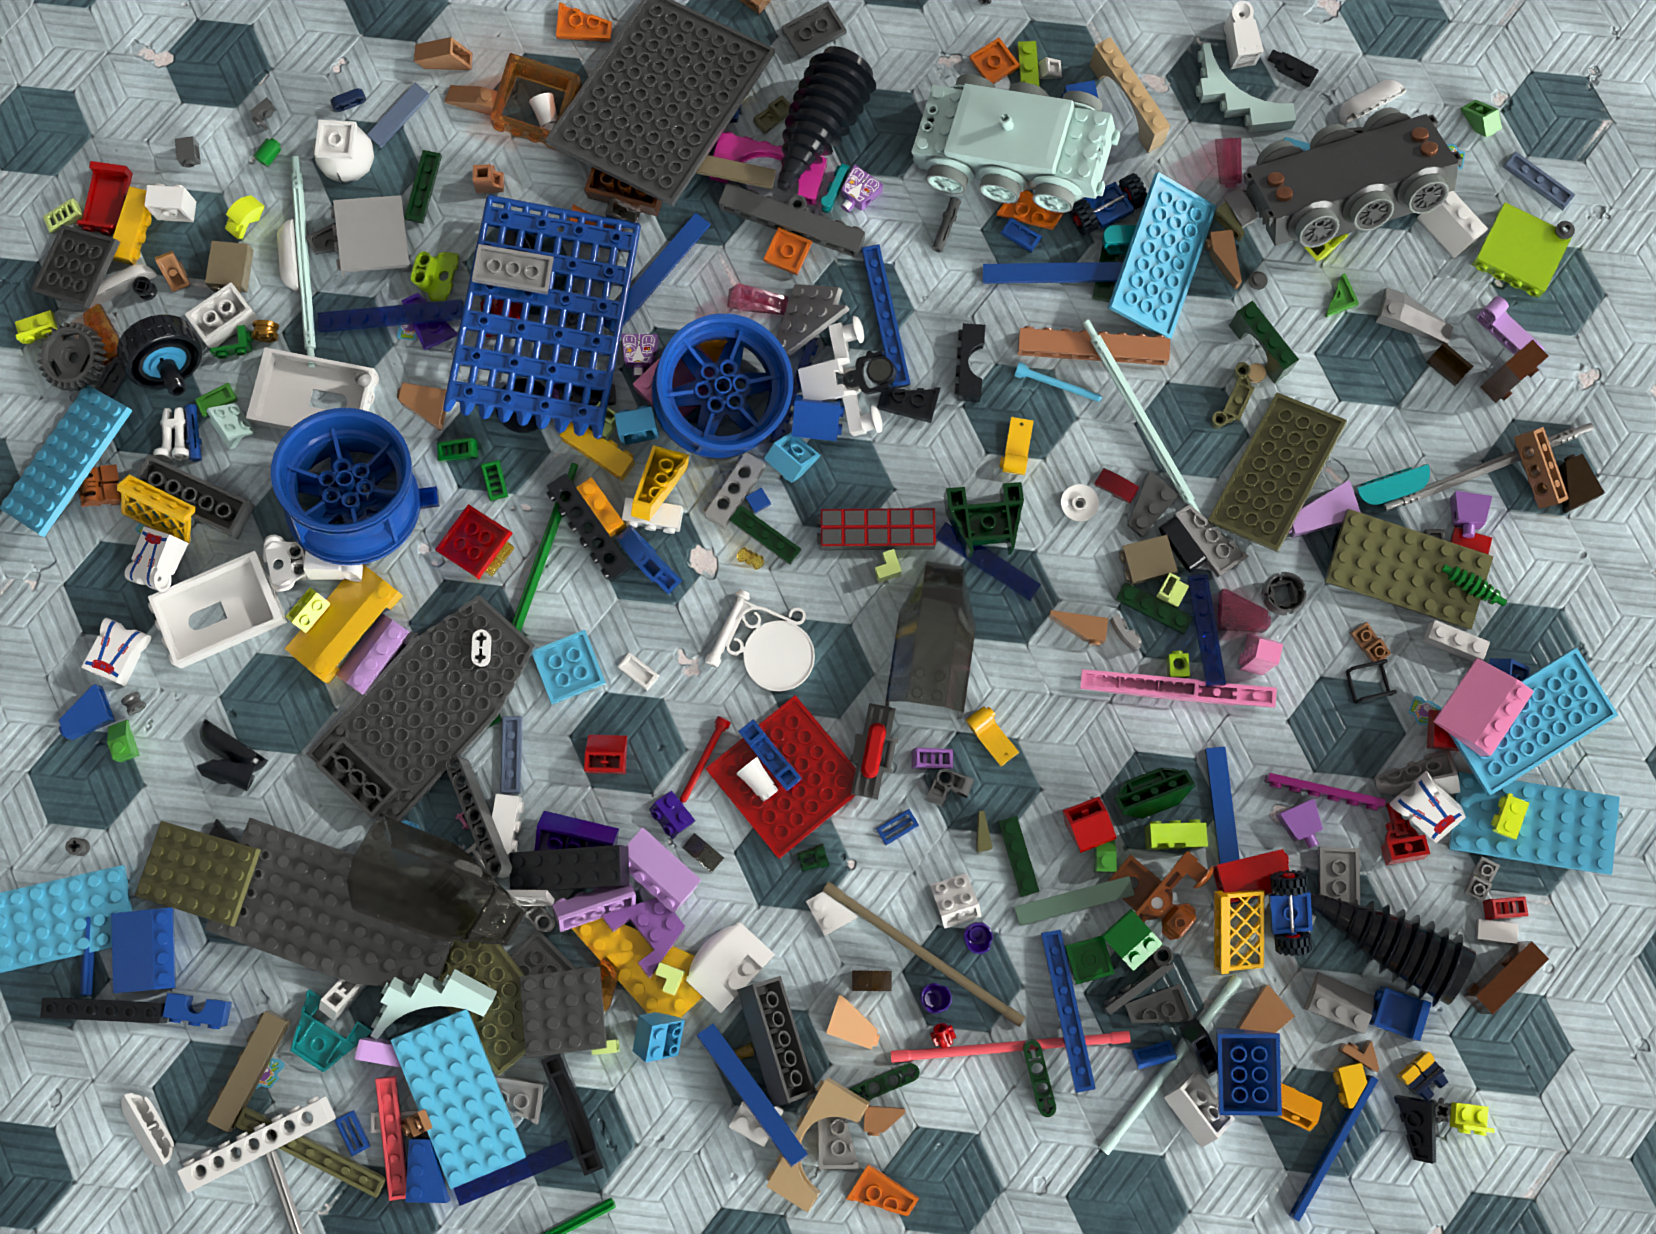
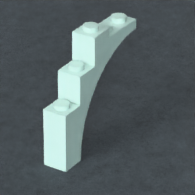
M1204 43L1201 50L1198 51V62H1201L1202 65L1200 69L1201 79L1198 86H1196V96L1199 97L1200 103L1220 101V110L1224 112V118L1245 116L1244 123L1245 126H1248L1249 133L1293 128L1296 122L1294 103L1268 102L1250 96L1228 80L1219 68L1213 56L1211 44Z
M454 969L451 976L447 974L443 982L424 973L421 980L417 978L413 986L394 977L391 984L387 982L381 992L384 994L381 1000L383 1006L379 1011L382 1013L381 1018H375L371 1025L374 1030L370 1036L378 1039L383 1031L396 1019L411 1011L426 1007H456L467 1009L484 1017L497 991Z

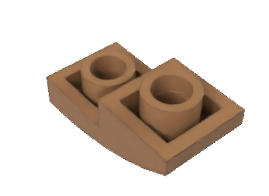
M1368 622L1362 623L1350 632L1354 641L1372 662L1383 660L1391 654L1383 640L1376 636Z
M425 1109L403 1119V1124L401 1125L404 1135L408 1136L409 1139L433 1128Z

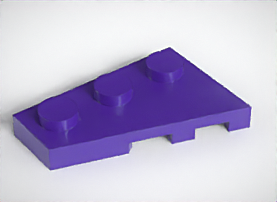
M419 293L401 300L424 350L458 336V333Z

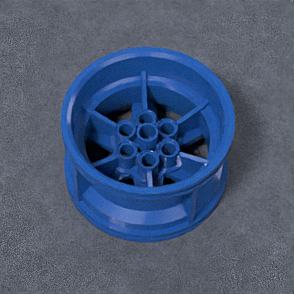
M735 314L703 316L681 328L665 347L652 381L653 408L658 422L665 433L686 451L712 459L739 456L758 446L783 420L790 406L793 393L792 368L781 343L768 329L758 322ZM714 340L727 341L716 363L711 361L695 346ZM744 347L757 357L766 373L740 372ZM681 359L694 376L695 381L672 388L674 370ZM724 365H729L732 368L731 374L724 373ZM704 369H711L714 373L713 377H706ZM742 380L745 387L743 389L737 388L735 381ZM719 385H722V389L725 391H720L717 387H719ZM698 387H705L707 395H700ZM769 391L766 409L758 421L745 398ZM736 398L739 405L737 407L731 406L729 399ZM717 401L720 404V409L713 410L710 402ZM697 405L701 407L696 428L682 416L677 407ZM724 415H727L743 431L731 436L714 435Z
M334 408L317 412L294 425L281 439L274 452L271 463V482L275 495L284 510L285 519L292 536L305 551L314 557L338 565L352 566L371 563L386 557L398 549L414 530L420 514L421 498L418 484L413 474L410 452L400 432L379 415L356 408ZM349 452H364L374 454L375 456L367 464L357 463L354 465ZM329 457L331 458V471H323L320 475L308 472L321 461ZM395 471L397 475L396 491L385 490L376 486L390 473ZM299 493L322 498L317 505L306 512L299 505ZM367 510L379 511L367 518ZM339 516L343 517L345 524H331Z

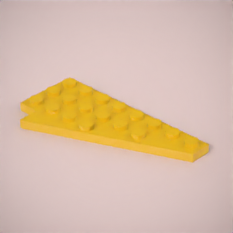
M603 918L571 928L647 1013L657 1012L681 1018L703 998L686 981L687 976L689 977L690 965L695 957L694 955L674 946L665 955L662 963L685 971L677 994L672 995L662 991L666 978L656 975V970L652 977L648 978L638 965L639 961L654 950L637 929L624 924L612 932Z

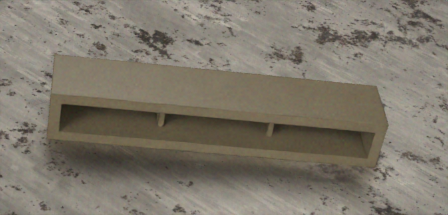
M265 1011L260 1014L256 1022L258 1025L255 1031H252L247 1038L248 1044L245 1050L242 1049L237 1057L238 1063L236 1067H233L227 1076L229 1080L226 1086H223L217 1095L219 1097L218 1101L208 1111V1123L226 1132L234 1131L235 1124L243 1108L248 1105L292 1021L273 1011Z

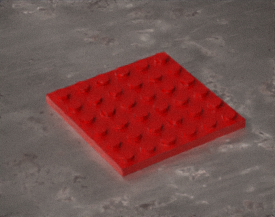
M796 695L761 722L759 727L802 779L786 791L744 738L705 768L778 859L782 858L856 796L851 795L856 767ZM756 757H758L763 768L773 780V785L778 789L777 792L764 802L736 774Z

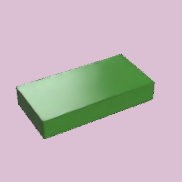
M226 383L194 400L202 416L206 417L208 416L206 412L208 408L228 405L238 399L231 385Z

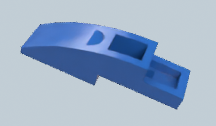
M629 525L616 538L641 571L652 582L655 581L667 594L682 581L656 554L657 551L632 526Z

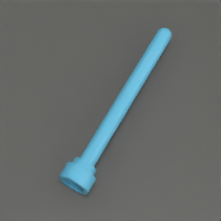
M1019 362L1014 375L1018 378L1029 377L1095 401H1101L1102 396L1095 392L1029 370V367Z

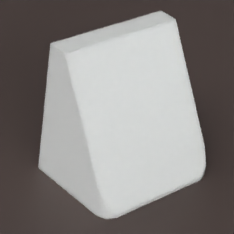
M1045 57L1038 63L1040 79L1062 78L1061 60Z

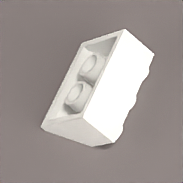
M1454 191L1448 193L1447 198L1439 207L1428 213L1420 214L1416 218L1453 259L1480 239L1488 230Z
M232 282L185 313L190 323L210 348L218 347L238 333L237 326L245 325L247 327L258 319Z
M1198 1069L1173 1087L1164 1097L1201 1148L1218 1139L1235 1120L1232 1115H1219L1218 1096Z

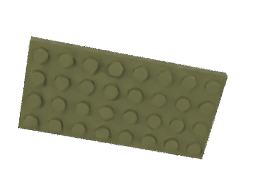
M1277 392L1208 518V523L1275 552H1279L1344 430L1347 420Z
M1347 509L1324 582L1470 630L1474 624L1480 598H1475L1473 594L1469 595L1466 593V590L1463 591L1460 589V586H1456L1454 581L1451 582L1448 579V574L1441 571V568L1444 564L1451 568L1458 566L1461 568L1460 571L1465 569L1468 573L1472 572L1475 576H1481L1482 580H1487L1494 556Z
M464 900L454 908L464 916L439 981L443 982L446 975L451 976L454 969L497 991L484 1017L472 1011H469L491 1068L497 1076H500L526 1054L520 976L525 975L468 900ZM445 1006L451 1014L463 1010L461 1008Z

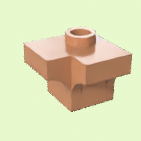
M492 164L473 165V184L476 193L504 192L505 177L503 172H497Z

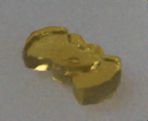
M746 547L741 548L737 552V560L753 565L755 570L760 569L764 565L763 556L753 553Z

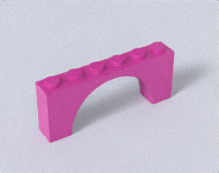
M726 132L722 133L719 137L713 157L744 163L758 157H769L781 161L784 155L781 150L782 145L775 146L767 141L759 142L747 136L739 137L734 133ZM822 155L820 156L823 162L821 164H812L810 166L811 170L805 171L800 176L801 178L797 180L799 185L798 195H802L806 199L807 204L816 206L827 168V158H824ZM709 176L710 180L728 184L729 180Z

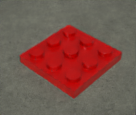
M468 504L435 548V551L472 576L480 579L513 533Z

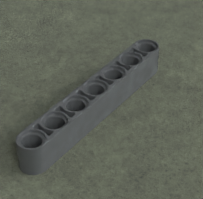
M450 756L446 760L445 767L485 869L490 876L506 878L511 874L512 866L471 763L465 758Z

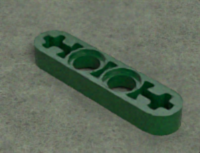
M1028 1039L1023 1044V1052L1037 1108L1042 1116L1051 1117L1056 1112V1103L1042 1048L1037 1040ZM1030 1044H1033L1034 1047H1037V1049H1035V1055L1036 1057L1040 1056L1041 1058L1033 1059L1031 1052L1027 1051V1049L1030 1048ZM1040 1063L1043 1066L1040 1073H1033L1031 1069L1033 1064ZM1039 1083L1047 1084L1046 1092L1040 1093L1037 1091L1036 1087ZM1045 1097L1047 1098L1048 1104L1052 1105V1107L1049 1108L1050 1111L1046 1112L1045 1109H1042L1045 1106L1043 1101V1098Z
M908 1063L855 1085L849 1090H855L858 1093L863 1091L860 1087L865 1086V1091L869 1097L864 1099L869 1101L917 1080L920 1071L917 1065ZM908 1067L916 1069L913 1078L908 1075L903 1077L906 1081L901 1082V1077L897 1071L902 1070L903 1074L908 1071ZM890 1074L898 1077V1083L895 1086L887 1084L886 1079ZM871 1082H876L880 1086L876 1094H872L868 1090V1085Z

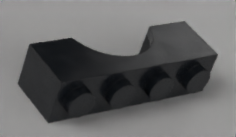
M963 323L962 330H958V341H961V347H957V359H960V365H956V377H959V383H955L954 394L958 395V401L980 402L982 378L976 376L971 371L968 360L974 352L984 347L985 325Z

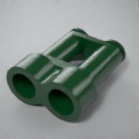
M823 843L815 845L816 848L797 853L798 859H801L802 862L800 864L802 872L803 870L807 871L817 867L824 868L829 866ZM815 856L816 860L804 863V859Z

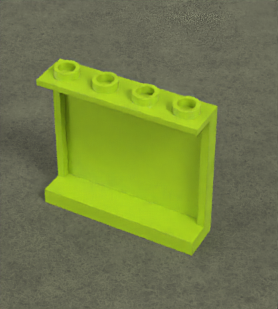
M1504 202L1496 214L1497 217L1476 259L1471 265L1481 272L1491 274L1497 280H1503L1509 283L1510 286L1520 288L1526 291L1528 295L1539 298L1546 291L1571 238H1558L1555 233L1556 226Z

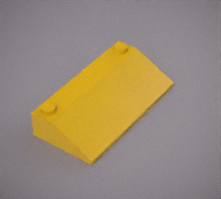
M362 564V581L354 582L344 578L326 599L330 606L309 631L305 633L300 630L284 648L327 684L334 679L340 670L337 667L340 661L386 607L392 610L403 597L401 593L364 564Z

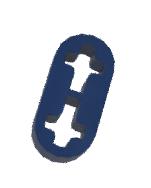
M358 88L333 97L330 103L335 112H341L364 103L366 97L363 90Z

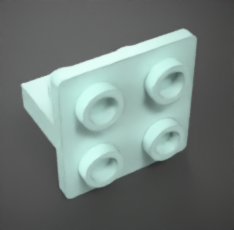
M236 403L211 407L206 410L211 417L209 419L210 423L229 449L235 448L244 436L254 435L256 432Z

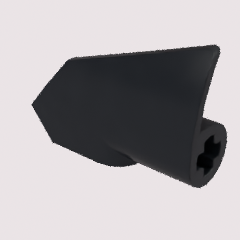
M212 759L196 767L203 777L219 784L229 783L245 791L250 789L255 778L252 775L255 765L235 763L228 759Z

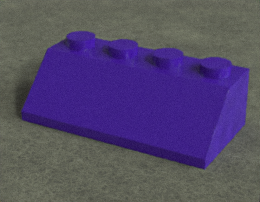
M543 811L537 824L534 851L617 845L619 828Z

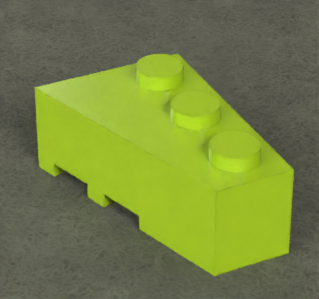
M1200 819L1188 820L1189 823H1181V820H1172L1169 823L1151 821L1144 827L1146 850L1208 847L1206 823H1200Z

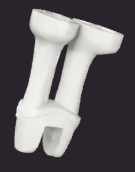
M164 408L160 421L162 426L161 448L154 449L153 457L161 461H173V458L178 461L186 460L189 458V450L185 448L184 427L186 426L183 408H175L174 418L171 409ZM172 429H175V447L172 450Z

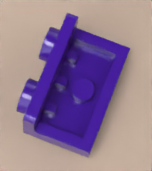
M673 791L655 801L649 808L652 817L659 822L665 834L670 836L671 839L676 838L679 833L696 821Z

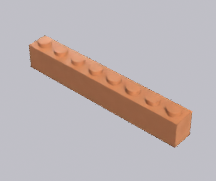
M1025 326L1019 330L1017 351L1019 356L1102 361L1092 345L1091 337L1086 330L1072 332L1070 329H1061V331L1048 327L1034 329L1031 326ZM1106 331L1097 333L1102 337L1115 362L1167 365L1169 362L1170 338H1165L1163 335L1147 337L1145 334L1131 336L1127 333L1109 334Z

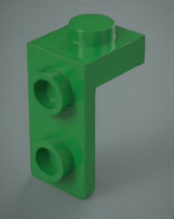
M245 325L237 326L239 344L210 348V353L218 359H225L230 355L243 356L246 353L252 352L251 342L254 341L251 338L252 331Z

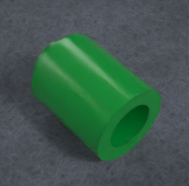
M266 138L253 157L262 165L269 167L280 153L281 148L279 146L281 144L273 138Z

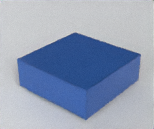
M762 487L745 497L755 514L771 505Z

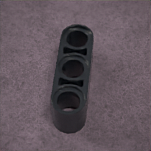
M1177 517L1171 518L1158 527L1162 536H1168L1171 549L1187 571L1191 572L1206 562L1204 554Z

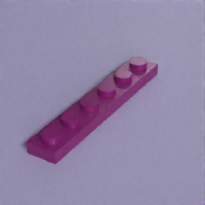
M1274 773L1266 774L1264 781L1270 783L1269 786L1281 789V786L1289 788L1288 791L1294 793L1305 791L1312 797L1327 796L1329 801L1339 802L1340 799L1347 801V805H1366V809L1378 811V808L1385 807L1386 799Z

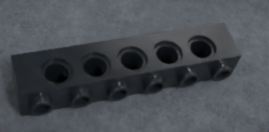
M565 473L548 484L546 494L552 502H557L559 505L557 510L562 517L566 516L570 521L568 525L573 533L578 532L581 537L579 541L584 548L588 547L592 552L590 557L594 563L597 564L599 562L603 568L600 571L606 580L610 578L613 582L631 570V565L568 475ZM563 494H569L571 499L564 502L560 497ZM574 509H579L582 511V514L579 517H573L571 512ZM589 524L593 527V530L590 533H585L582 531V527ZM601 540L604 543L603 547L595 548L593 546L594 541ZM611 555L615 560L612 564H606L604 558Z
M45 997L42 998L40 1018L138 1023H167L168 1018L163 1017L165 1003Z

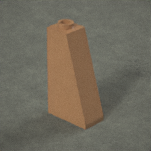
M1264 984L1235 1029L1276 1033L1295 1016L1269 985Z

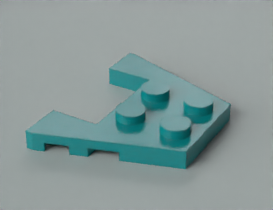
M308 989L290 1051L321 1072H326L358 1045L359 1039L371 1035L373 1029L357 1021L347 1038L314 1017L319 1009L320 1000L323 997Z

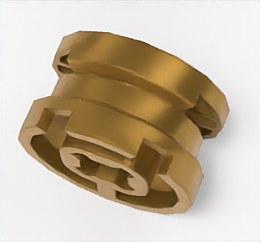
M255 320L252 322L254 330L251 332L252 339L260 342L278 341V323L269 320Z

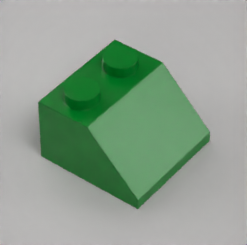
M1132 909L1101 935L1133 971L1163 945Z

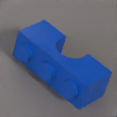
M167 993L163 1017L169 1018V1022L181 1023V1020L189 1021L188 1025L200 1026L201 1023L208 1024L207 1028L220 1029V1026H227L232 1002L206 999L204 1009L197 1013L192 1007V995Z

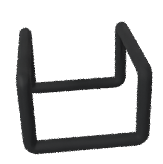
M1388 659L1352 666L1346 670V676L1355 704L1382 696H1392L1397 693L1396 690L1390 691L1383 666L1388 662ZM1379 664L1387 692L1357 699L1350 672Z

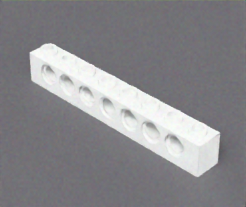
M316 1096L306 1101L307 1106L301 1108L298 1105L289 1110V1115L284 1117L283 1114H280L271 1119V1124L266 1126L264 1122L253 1128L255 1132L248 1134L246 1131L236 1137L237 1141L230 1143V1140L218 1146L219 1150L213 1152L211 1149L201 1154V1159L195 1161V1158L183 1163L184 1168L177 1172L186 1192L189 1193L334 1120L336 1116L327 1097L319 1099ZM306 1112L311 1113L312 1120L306 1117ZM289 1120L294 1123V1129L289 1127ZM271 1129L276 1132V1138L271 1135ZM254 1138L258 1140L259 1147L254 1145ZM236 1147L241 1150V1156L236 1153ZM218 1156L223 1159V1164L219 1163ZM201 1165L205 1167L206 1173L201 1171Z

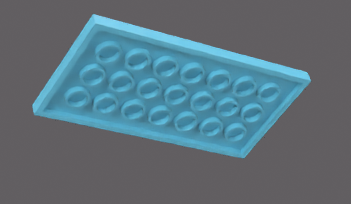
M1155 173L1108 309L1156 335H1163L1165 338L1172 339L1217 206L1163 174Z
M87 385V388H83L79 392L76 400L69 406L68 411L58 422L52 434L48 436L42 448L36 453L35 458L25 469L19 481L14 484L9 495L3 500L0 509L45 537L132 410Z
M1573 648L1521 681L1534 692L1491 756L1481 757L1449 733L1487 796L1494 794L1618 716L1612 703L1577 648Z
M1457 773L1460 792L1455 793L1454 800L1462 806L1466 818L1451 830L1449 850L1612 875L1619 796L1515 780L1494 794L1487 796L1474 774ZM1507 793H1511L1514 797L1529 802L1516 840L1492 831L1491 821L1493 816L1499 812V799Z
M125 865L1 892L0 974L84 954V949L88 947L89 953L111 949V913L132 911ZM87 917H91L90 940L85 938Z
M460 1010L391 1038V1043L419 1111L426 1110L433 1128L427 1130L450 1189L527 1157L469 1010Z

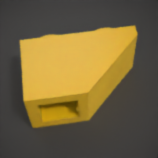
M1360 1062L1334 1067L1333 1079L1340 1090L1338 1098L1341 1105H1344L1345 1108L1350 1109L1355 1106L1367 1084L1363 1065Z

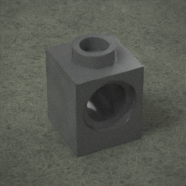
M193 136L175 139L176 158L183 167H194L201 164L199 143Z

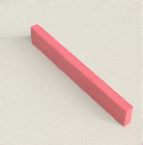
M397 1076L380 1077L375 1079L388 1197L389 1201L406 1199L407 1162L404 1136L401 1128L402 1119Z

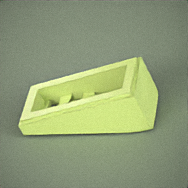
M72 198L44 215L43 218L49 232L53 233L58 231L61 225L69 226L76 223L77 220H82L83 213L78 202ZM60 215L61 221H58L57 216ZM53 218L56 224L52 225L50 219Z

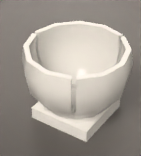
M318 120L317 137L313 145L316 165L331 180L340 183L358 181L369 172L374 160L371 139L357 126L356 122Z

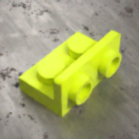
M51 310L15 321L18 332L15 336L22 344H32L35 340L48 338L46 333L52 334L51 328L58 330L54 313Z
M310 587L285 617L303 632L307 633L330 606V603Z
M1511 793L1501 796L1498 802L1499 812L1493 816L1491 821L1492 831L1516 840L1529 802L1516 798Z
M1451 1102L1449 1127L1458 1128V1132L1470 1134L1471 1130H1474V1134L1486 1136V1132L1494 1133V1128L1487 1127V1106Z

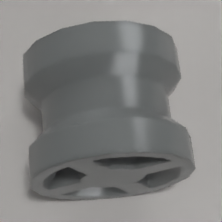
M139 692L130 693L121 700L122 705L127 707L128 715L136 714L146 707V703L140 699L141 695Z

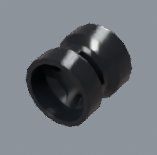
M138 277L134 280L132 288L142 299L152 300L156 296L157 288L148 278Z

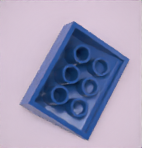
M160 908L111 913L113 994L176 988L174 909Z
M1216 1029L1219 1115L1282 1116L1280 1033L1245 1029Z

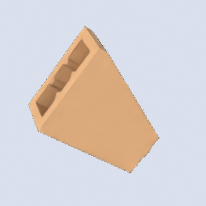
M839 995L826 1034L872 1049V1046H877L880 1035L877 1034L878 1029L847 999Z

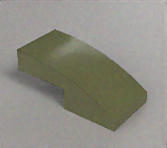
M783 95L771 102L766 110L756 115L753 122L766 134L789 115L790 103Z

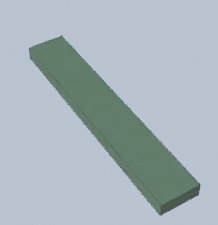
M1127 876L1015 906L1019 925L1021 926L1134 896L1130 877Z

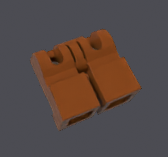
M116 464L103 465L91 469L78 488L81 507L120 504L121 492L117 491L119 477Z

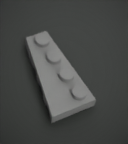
M1190 504L1173 515V517L1179 519L1200 548L1207 564L1217 578L1249 557L1248 554L1240 551L1233 541L1225 538L1217 527L1214 528L1209 524L1208 520Z
M828 1117L818 1120L819 1169H859L847 1119L843 1117Z

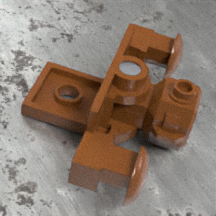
M1186 851L1165 877L1160 880L1132 855H1129L1108 881L1127 876L1136 877L1139 884L1136 888H1133L1134 896L1122 899L1135 910V913L1143 922L1160 918L1162 934L1169 940L1180 939L1195 922L1196 910L1188 903L1173 904L1172 889L1186 874L1196 881L1193 888H1200L1211 878L1214 868L1211 865L1206 869L1197 862L1198 859Z

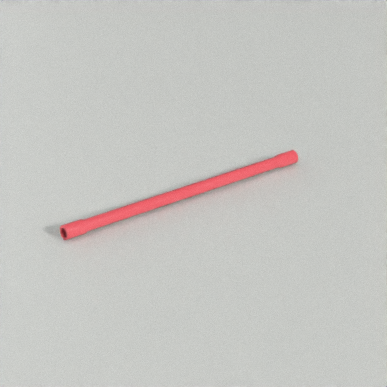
M1129 1031L1084 1035L1086 1045L1130 1043ZM1063 1037L1036 1039L1042 1049L1065 1047ZM1026 1040L948 1048L891 1051V1062L1023 1051V1044ZM1030 1044V1048L1027 1050H1035L1037 1047Z

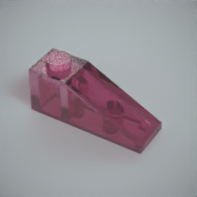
M740 283L729 289L727 307L747 312L785 314L788 305L787 296Z

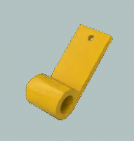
M1011 417L1005 456H1001L999 464L1002 472L1025 476L1033 420Z
M983 706L965 719V721L1001 767L1019 754V751L995 723L994 717L996 715L990 707L986 708Z

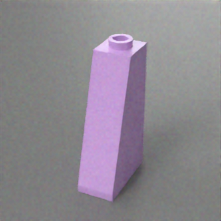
M1344 482L1302 508L1289 531L1291 538L1342 525L1347 509L1360 512L1351 482Z
M371 1036L359 1039L355 1060L401 1067L390 1040L375 1039Z

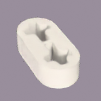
M482 629L475 631L472 637L471 659L479 667H485L491 659V635ZM481 634L487 637L486 640H483L482 647L481 642L477 640V637H481ZM480 650H482V655L486 656L485 659H482V663L476 659L477 656H480Z

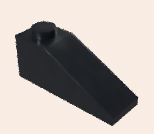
M1195 1017L1180 1026L1179 1030L1203 1075L1208 1079L1217 1073V1053L1208 1032Z

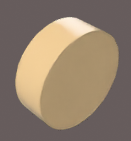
M1259 363L1250 365L1251 370L1248 375L1250 382L1260 383L1266 376L1265 367Z

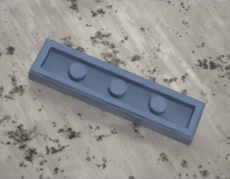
M414 83L372 128L367 136L382 149L430 97L429 93L417 83Z
M1516 151L1503 166L1504 169L1562 211L1575 196L1573 192Z
M502 716L501 794H521L522 716Z

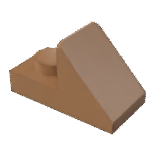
M173 250L155 257L158 267L173 292L190 285L183 264L177 260Z
M1371 1040L1365 1041L1360 1052V1048L1351 1042L1340 1044L1337 1049L1354 1061L1362 1063L1367 1069L1378 1072L1379 1065Z

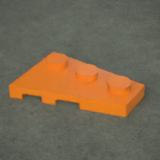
M559 2L556 28L557 39L611 42V21L593 14L588 15L577 8L572 9Z

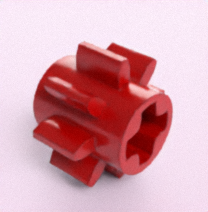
M946 1023L937 1024L933 1028L934 1032L930 1033L934 1045H939L941 1048L950 1047L953 1044V1039L956 1038L952 1025L948 1026Z

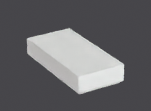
M630 652L617 666L647 691L659 678L656 672Z
M1477 919L1475 939L1517 944L1519 924Z

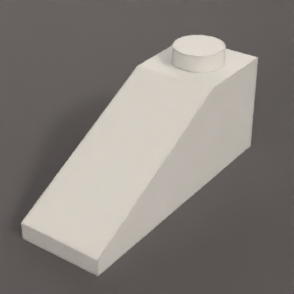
M340 979L320 1000L319 1010L335 1021L364 985L353 984Z

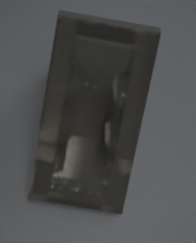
M610 196L605 215L610 218L638 222L640 212Z
M695 833L682 847L711 873L724 859L722 855Z

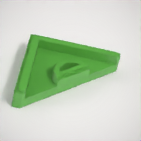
M1345 273L1342 274L1325 314L1326 318L1359 305Z

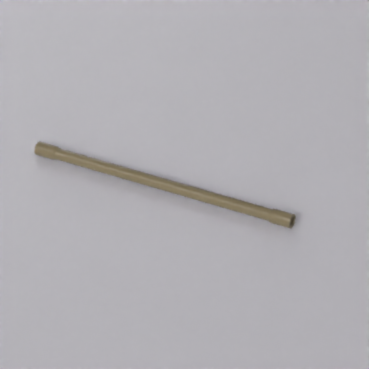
M828 882L822 890L1003 1014L1005 1018L1018 1027L1025 1020L1026 1017L995 998L846 895L831 882Z

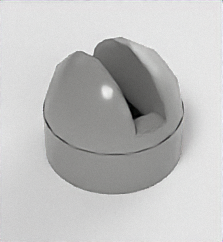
M359 371L355 374L354 379L361 387H367L372 381L371 375L366 371Z

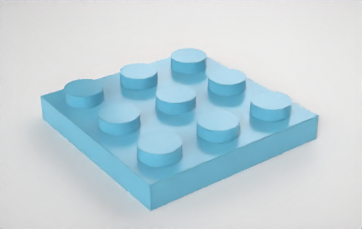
M586 630L537 648L532 654L552 705L606 684Z

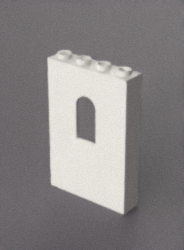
M264 347L246 419L252 424L289 431L306 417L325 410L309 406L313 389L345 396L347 399V406L345 408L369 411L370 404L374 402L375 395L373 392L375 386L378 385L379 375L374 368ZM308 362L314 363L315 367H308ZM366 371L371 375L372 381L367 387H361L356 383L354 378L357 372Z
M254 550L173 585L165 592L159 591L148 596L150 601L148 607L155 614L157 619L155 620V625L163 634L161 639L164 646L170 652L168 657L172 665L182 669L288 622L278 596L267 579L269 574L261 554ZM221 601L227 616L226 619L201 630H193L189 626L188 621L193 613Z

